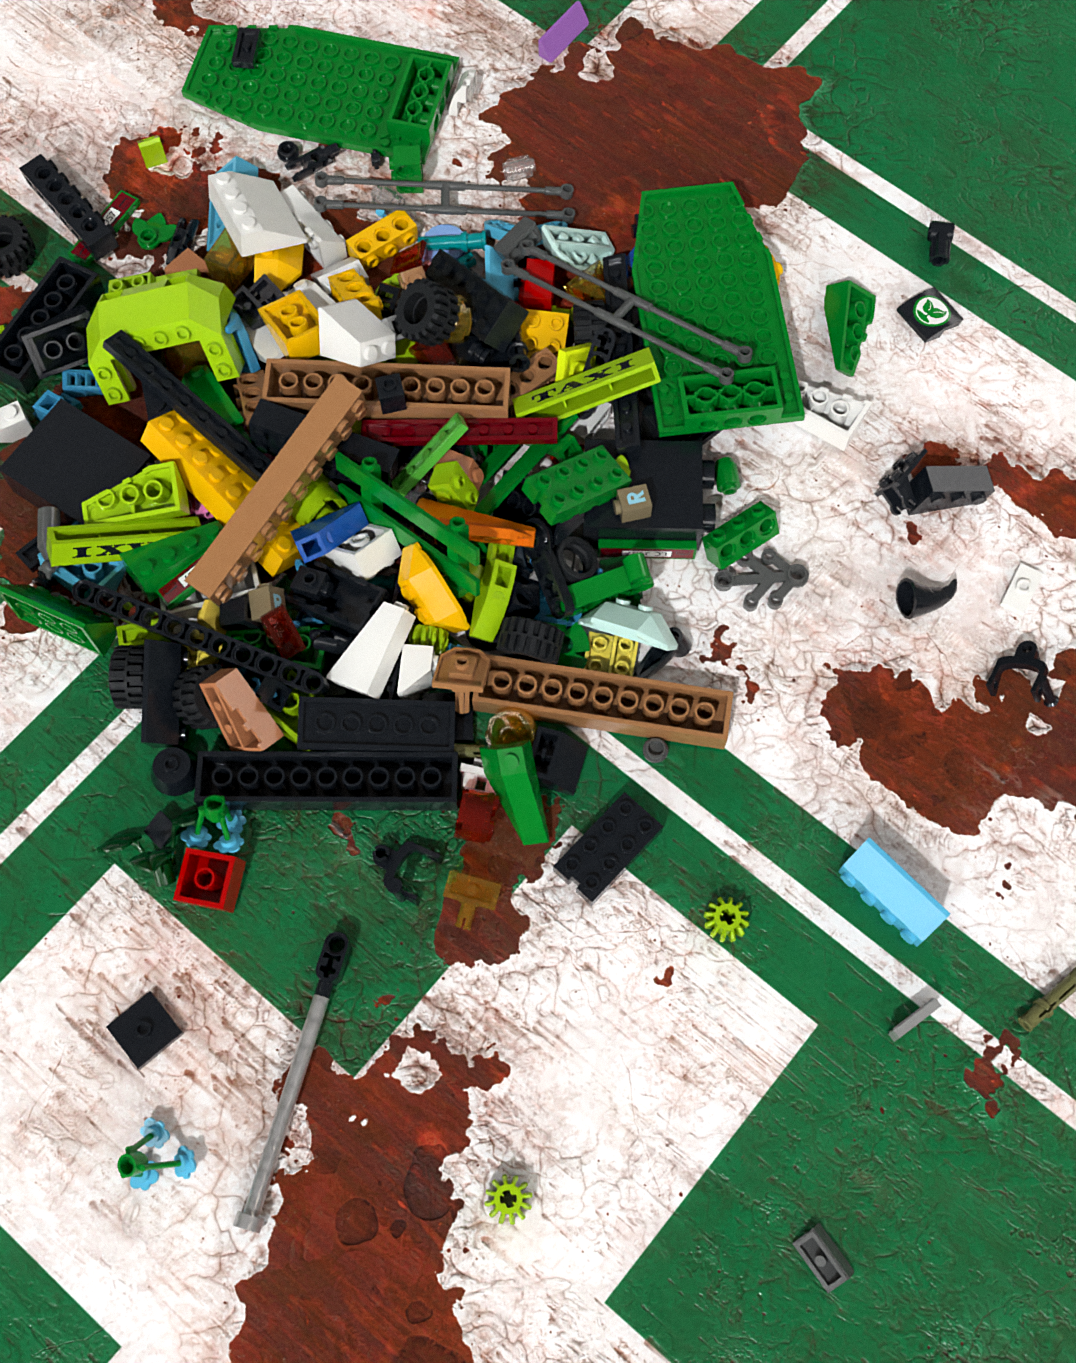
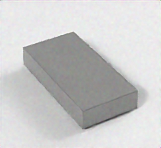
M932 998L891 1029L888 1035L895 1042L942 1005L936 998Z

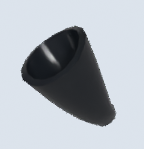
M909 578L902 579L896 589V603L900 613L906 619H913L943 607L954 597L957 591V579H953L943 588L928 587Z

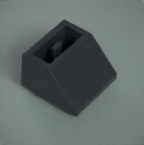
M538 726L532 752L539 787L574 796L588 747L563 732Z

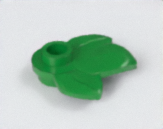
M157 213L147 222L140 218H135L132 224V231L138 237V244L145 250H152L160 243L172 239L176 229L174 224L166 225V221L161 213Z

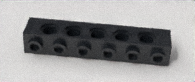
M39 154L19 168L30 187L97 261L119 246L115 239L117 233L110 224H104L105 220L98 211L93 212V207L87 198H81L82 195L74 184L72 186L69 185L68 178L63 172L58 173L59 170L51 159L47 161L42 154Z

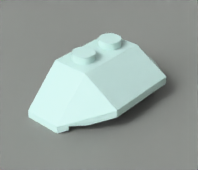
M543 225L541 227L543 245L550 256L587 274H604L603 257L612 256L615 251L606 232Z
M617 597L616 601H606L578 620L579 625L662 650H676L678 647L661 613L654 612L653 607L649 605L638 604V607L630 605L631 601L628 599Z

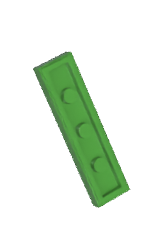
M455 413L392 480L391 484L395 491L405 497L469 429L460 414Z

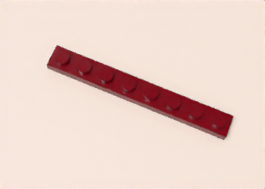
M558 417L464 419L469 429L454 445L558 444ZM450 419L362 420L361 435L390 446H425Z

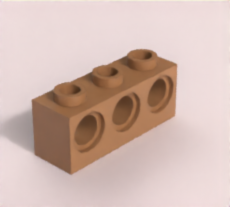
M547 347L531 355L530 367L526 371L521 373L511 372L510 394L513 395L510 396V418L516 415L512 402L513 398L555 382L557 357Z
M264 369L258 370L255 373H241L240 377L236 378L237 384H233L238 411L244 419L241 425H246L248 435H250L249 421L260 398L262 399Z

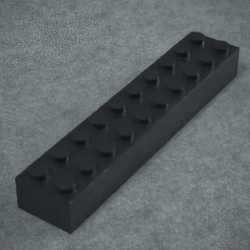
M198 751L194 802L198 807L204 806L203 802L207 797L220 795L225 797V803L229 810L458 811L459 756L458 752Z

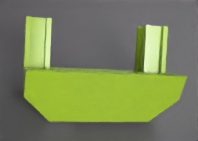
M188 274L101 295L86 328L88 365L108 405L130 401L131 396L129 392L135 391L137 387L130 371L103 348L104 341L120 330H123L147 352L199 340L218 382L240 377L245 361L233 333L227 334L225 332V327L228 325L227 320L236 297L224 283Z

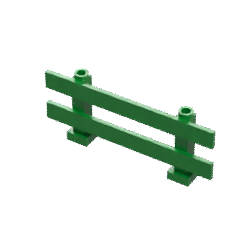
M575 414L558 421V444H525L529 446L528 450L479 502L474 512L490 516L545 454L556 457L559 463L584 453L573 435L567 433L563 439L560 438L579 416ZM521 444L498 445L479 466L484 473L481 487ZM421 529L418 534L423 535L426 532ZM469 541L480 548L482 555L487 557L489 543Z
M340 452L335 454L336 469L361 486L360 496L343 483L338 485L339 495L347 503V506L359 501L368 523L391 528L396 540L402 545L407 546L418 542L422 547V551L429 556L437 569L446 575L443 579L456 598L459 599L468 592L475 597L480 595V579L469 572V562L474 566L480 564V548L469 542V526L465 524L464 518L453 517L450 519V524L446 526L382 482L381 466L377 464L376 458L366 457L362 460V464L358 465ZM383 502L446 545L447 556L384 513Z

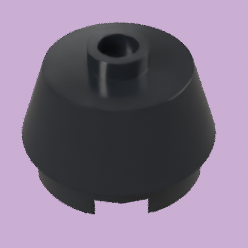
M170 747L159 752L153 761L150 772L155 788L169 796H179L195 789L198 756L193 751L183 747Z

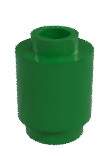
M730 457L720 458L715 462L717 491L724 495L734 494L741 487L737 464Z

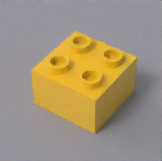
M526 309L529 313L521 325L523 342L528 346L527 356L530 358L535 352H540L547 347L558 357L559 349L567 348L570 314Z

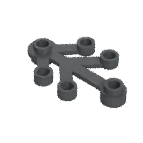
M768 548L763 550L761 562L765 565L773 564L782 572L773 573L754 559L751 553L745 555L748 561L739 559L737 564L741 567L748 566L757 574L733 576L728 570H719L715 574L713 581L715 588L719 591H728L732 586L760 584L751 595L744 598L743 608L749 612L757 609L759 600L774 583L784 582L776 593H772L767 601L770 609L777 610L781 607L783 599L792 588L803 587L808 582L809 573L803 565H789L777 556L773 549ZM769 554L773 558L766 559L764 555ZM796 574L800 579H794L792 575ZM725 580L727 585H721L719 581ZM771 599H777L779 603L774 604L771 602ZM747 601H753L755 605L749 606Z

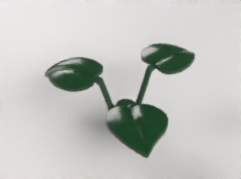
M198 809L186 811L171 819L173 823L171 847L145 852L140 842L137 841L142 838L141 833L128 832L109 839L97 848V852L110 853L122 850L130 845L135 846L140 854L132 857L130 864L152 873L157 887L172 884L177 880L173 865L177 864L175 859L176 832L180 827L197 822L199 816Z

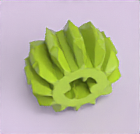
M414 624L406 640L407 644L433 646L435 655H440L446 652L448 647L449 632L435 626Z
M719 897L717 905L711 902L708 905L710 911L704 913V918L710 920L704 924L705 929L713 928L710 936L713 938L717 933L720 934L719 941L722 943L727 935L731 942H735L736 935L743 937L745 932L742 928L749 926V922L744 920L749 914L748 911H739L743 905L742 902H738L736 906L732 905L733 897L728 898L727 904H725L722 897ZM723 915H725L726 918L732 919L729 925L726 921L721 922Z
M502 1175L504 1184L502 1186L494 1179L492 1184L497 1188L496 1192L486 1189L485 1193L493 1196L494 1200L485 1201V1206H496L489 1215L494 1217L500 1211L501 1215L498 1221L500 1224H503L506 1215H509V1222L511 1225H514L515 1218L513 1214L517 1213L519 1218L524 1220L525 1215L520 1211V1208L523 1207L527 1210L532 1208L530 1204L523 1202V1199L532 1198V1193H521L528 1184L523 1182L517 1188L516 1184L519 1178L517 1175H514L511 1184H508L507 1175ZM510 1191L512 1196L517 1197L516 1203L512 1202L514 1206L511 1208H507L505 1203H501V1196L505 1197L504 1193Z

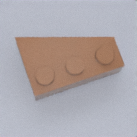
M237 668L220 669L199 683L231 751H264L284 736L281 729Z

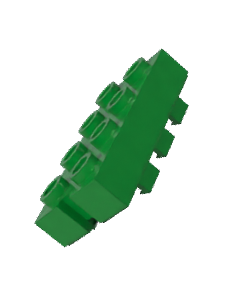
M600 445L526 477L521 490L533 504H536L538 501L542 505L539 512L553 526L559 522L563 523L572 519L574 515L583 514L596 505L600 506L609 502L610 499L616 497L617 490L628 488L632 479L605 447Z

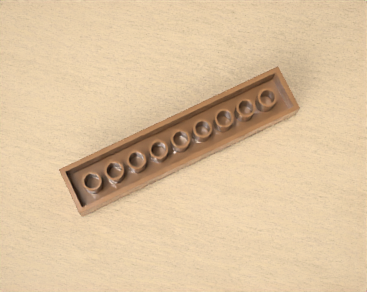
M271 358L266 360L262 399L304 415L309 413L335 376L339 374L363 391L367 403V412L362 420L451 419L455 413L460 414L464 419L509 418L510 368L375 363L364 367H357L340 361ZM399 373L407 410L383 415L375 378Z
M339 374L335 376L186 577L185 582L218 606L222 602L226 603L231 598L233 587L237 582L241 583L248 574L247 568L252 562L259 560L263 554L262 548L267 541L271 542L278 533L277 528L281 522H286L293 513L292 507L297 500L300 502L304 499L308 492L307 487L311 481H316L320 477L325 462L327 460L331 461L335 457L339 443L342 440L346 441L351 435L353 424L356 420L360 421L365 416L367 403L362 390Z
M485 654L490 659L491 666L483 693L473 692V711L639 737L660 738L665 741L723 750L728 739L734 693L732 691Z

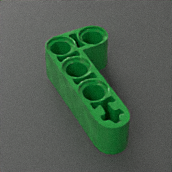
M631 554L622 560L623 566L568 585L575 605V611L572 616L595 609L606 601H616L617 597L626 598L652 588L654 581L644 554ZM561 601L560 610L562 613H564L565 606L564 603Z

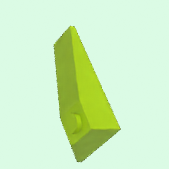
M174 461L149 465L135 476L128 477L117 486L106 489L81 503L84 524L169 519L190 515L187 490Z

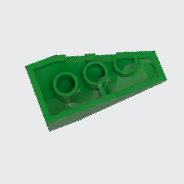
M850 280L826 285L824 310L835 369L848 377H853L861 356V343L865 342L868 336L866 334L867 326L872 324L874 319L876 296Z
M206 364L194 366L188 373L184 374L182 383L232 427L244 422L243 417Z
M530 740L480 747L484 774L523 845L549 842L550 839Z

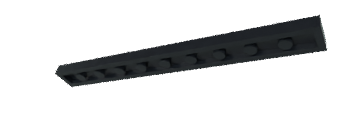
M622 253L603 257L604 282L630 292L626 254ZM605 289L606 311L614 314L625 301ZM631 309L622 318L632 323ZM607 322V327L614 332L616 338L610 362L634 353L633 333H628ZM638 391L613 400L615 440L618 454L642 450Z
M123 330L118 331L104 341L103 348L254 481L258 482L272 463L269 458Z

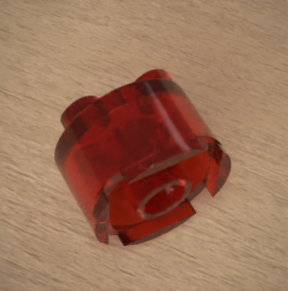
M464 786L453 838L485 844V841L490 842L495 821H490V819L495 817L500 796H496L495 792Z

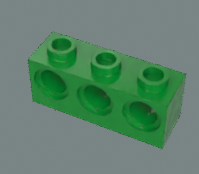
M759 501L702 537L707 560L720 570H723L778 535L779 528L776 513L766 504Z

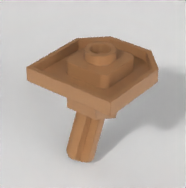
M454 647L440 654L432 679V688L451 689L452 692H455V711L459 714L469 713L470 692L483 693L491 666L490 659L480 649Z

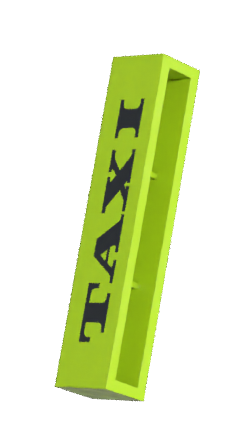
M647 347L513 398L512 402L517 418L558 417L559 421L661 382L651 351Z
M197 516L47 527L46 550L51 567L122 561L120 553L199 527L201 523Z

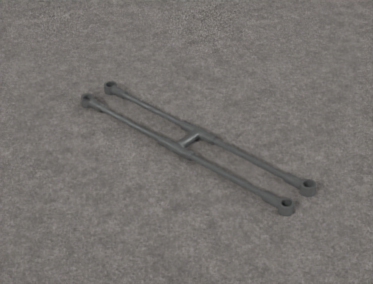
M323 171L315 174V185L319 188H325L327 185L360 184L422 187L428 190H441V205L425 204V206L344 202L343 200H327L324 196H317L314 198V209L317 212H325L327 209L343 210L344 208L419 211L426 214L526 216L562 220L567 224L573 223L575 218L574 209L569 207L564 208L562 211L546 210V212L479 209L450 205V191L465 190L544 193L545 195H556L562 199L569 200L573 197L574 187L567 183L561 187L545 186V188L466 184L465 182L425 180V182L344 178V176L328 175Z
M530 239L521 241V254L525 256L533 255L543 261L547 260L612 292L614 296L625 302L612 314L530 275L528 271L516 266L512 259H504L501 262V272L504 275H514L524 281L528 280L594 313V316L628 333H634L702 367L704 371L718 377L719 382L723 385H730L733 382L734 371L731 368H720L710 362H704L636 328L634 324L622 318L633 306H636L648 313L652 312L721 346L723 350L737 356L740 363H749L752 360V349L749 346L740 347L730 341H723L654 307L652 303L626 290L613 287L550 256L548 252L534 246V242Z

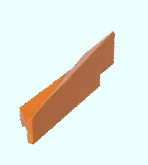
M420 498L416 504L446 526L450 524V519L453 517L464 518L465 524L469 526V541L534 548L536 528L426 498Z

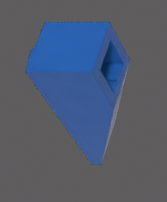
M358 501L290 532L304 563H307L329 553L369 525Z

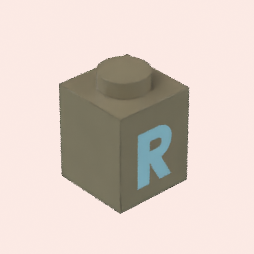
M646 484L617 490L616 500H613V508L616 515L620 514L622 523L651 517L652 502Z
M272 583L259 584L257 589L248 591L252 621L268 624L287 618L283 588L274 587Z

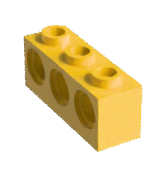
M396 210L347 239L348 255L359 259L365 271L374 268L378 263L394 256L398 251L418 240L417 225L405 211Z
M352 268L328 277L332 297L337 303L357 299L379 320H382L381 310L383 309V303L381 298L375 296L371 285L367 286L363 275L359 276L355 269Z

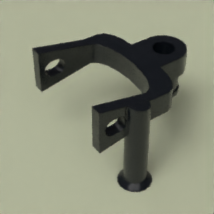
M1030 640L1024 641L1018 645L1014 656H1004L997 660L986 683L991 696H996L1001 675L1005 670L1027 669L1038 673L1030 690L1035 702H1040L1043 694L1045 706L1054 707L1058 704L1059 698L1054 695L1047 679L1048 667L1044 661L1040 660L1036 643Z
M411 841L404 843L398 851L382 844L375 847L376 850L372 852L373 861L377 867L386 871L383 880L386 889L394 894L397 901L404 902L408 900L418 906L421 902L418 896L402 889L401 880L396 878L398 871L409 855L414 852H418L440 865L443 862L441 855Z

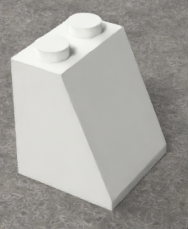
M357 299L318 307L320 356L357 367H364L396 358L395 333Z

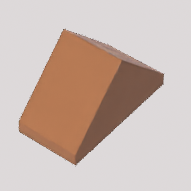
M189 248L185 249L164 268L165 274L197 268L201 273V277L215 281L211 266Z

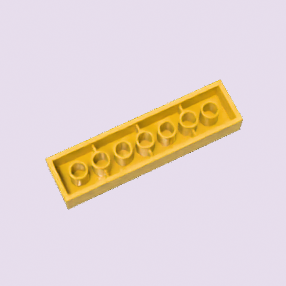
M175 410L148 421L140 441L161 463L174 461L185 487L225 526L257 482ZM292 516L286 522H281L277 528L278 533L271 542L267 541L262 548L263 554L257 561L273 578L294 566L296 559H302L290 532L301 526Z

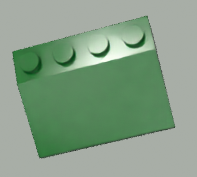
M0 584V596L19 619L104 657L117 636L114 620L103 614L99 617L93 614V611L86 606L79 605L77 607L72 605V602L61 595L54 597L41 586L34 588L28 584Z

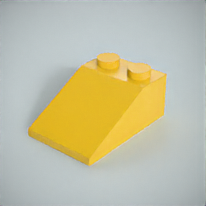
M297 290L258 308L261 318L286 359L308 360L320 354L318 311L301 290Z

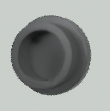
M651 738L643 746V755L651 763H660L668 755V746L660 738Z

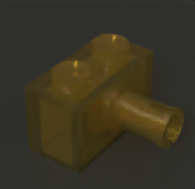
M452 868L449 871L443 896L458 900L461 903L454 926L461 928L465 917L463 929L471 930L476 907H483L494 911L503 883Z

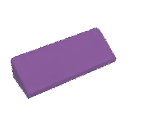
M576 1L538 40L539 56L546 61L553 62L589 25L588 18L580 1Z

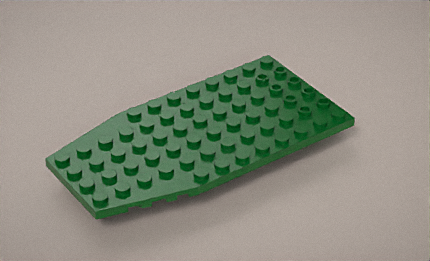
M208 25L181 90L184 98L258 131L326 145L336 143L340 148L370 154L373 153V149H377L380 156L384 157L393 156V146L420 145L422 164H426L460 64L459 57L299 25H288V28H278V25H269V28H257L256 25H248L245 28L260 29L262 34L255 68H235L231 60L239 28L236 25Z
M733 181L642 191L632 265V281L635 295L652 303L654 307L723 341H730L740 347L749 346L752 349V360L749 363H740L737 356L723 350L721 346L652 312L648 313L637 307L642 331L704 362H710L720 368L728 367L734 371L733 382L730 385H723L719 382L718 377L704 371L702 367L642 338L644 349L649 347L661 382L650 386L659 437L804 421L805 412L772 255L769 249L765 247L760 232H757L753 225L751 215L744 208V202Z

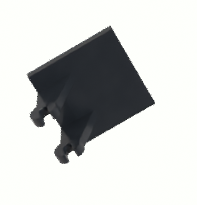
M925 448L916 453L912 451L905 459L902 457L898 459L891 467L893 469L892 473L885 475L878 483L880 487L874 494L877 497L882 495L890 505L891 513L895 516L901 514L896 507L901 511L904 509L911 510L913 507L908 501L913 505L917 504L908 475L928 452Z

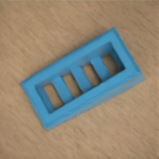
M69 369L62 371V388L65 394L73 398L103 395L91 370ZM92 380H95V386H92Z

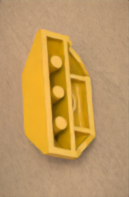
M305 243L255 254L254 283L265 273L281 291L290 286L302 275Z
M418 542L405 546L402 550L398 584L403 597L414 608L417 619L424 625L435 626L453 633L468 630L470 625L467 622L463 609L435 564L422 551V547Z

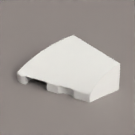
M469 69L462 74L450 104L449 115L457 117L461 104H466V101L471 102L476 88L475 69Z

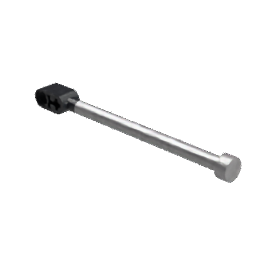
M341 932L330 933L324 941L316 966V975L319 980L244 1210L243 1212L237 1211L233 1222L235 1227L255 1233L261 1232L264 1219L259 1216L333 987L338 985L343 979L351 954V943L346 935ZM339 940L345 942V946L340 952H333L331 950L334 942ZM329 956H330L332 959H334L333 964H332V961L328 958ZM332 966L335 974H330L327 978L324 971L330 970Z

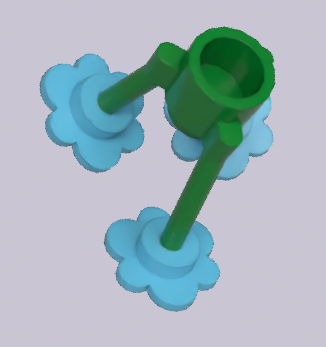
M211 795L207 797L203 802L204 806L198 807L199 816L196 827L189 825L185 831H182L181 839L190 848L205 849L212 838L207 833L208 829L202 825L204 817H206L209 821L216 823L217 828L223 832V836L219 838V841L213 844L214 849L219 851L220 854L239 851L240 846L244 844V839L240 837V833L243 830L242 825L246 823L245 816H242L241 810L229 811L224 796Z
M152 1117L147 1118L144 1121V1126L140 1129V1133L144 1138L134 1145L127 1146L125 1148L126 1154L121 1155L118 1160L117 1168L121 1178L131 1177L130 1185L134 1189L141 1188L146 1191L150 1188L151 1184L156 1183L159 1179V1173L155 1169L174 1167L176 1176L183 1177L184 1179H189L191 1173L196 1170V1161L193 1159L194 1151L188 1150L187 1146L179 1147L178 1154L174 1156V1161L157 1163L148 1161L145 1154L137 1151L143 1145L147 1147L155 1146L157 1149L164 1146V1143L169 1140L170 1134L164 1129L165 1124L163 1121H156Z

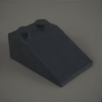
M84 304L64 311L20 335L40 380L88 362L86 328L91 315Z

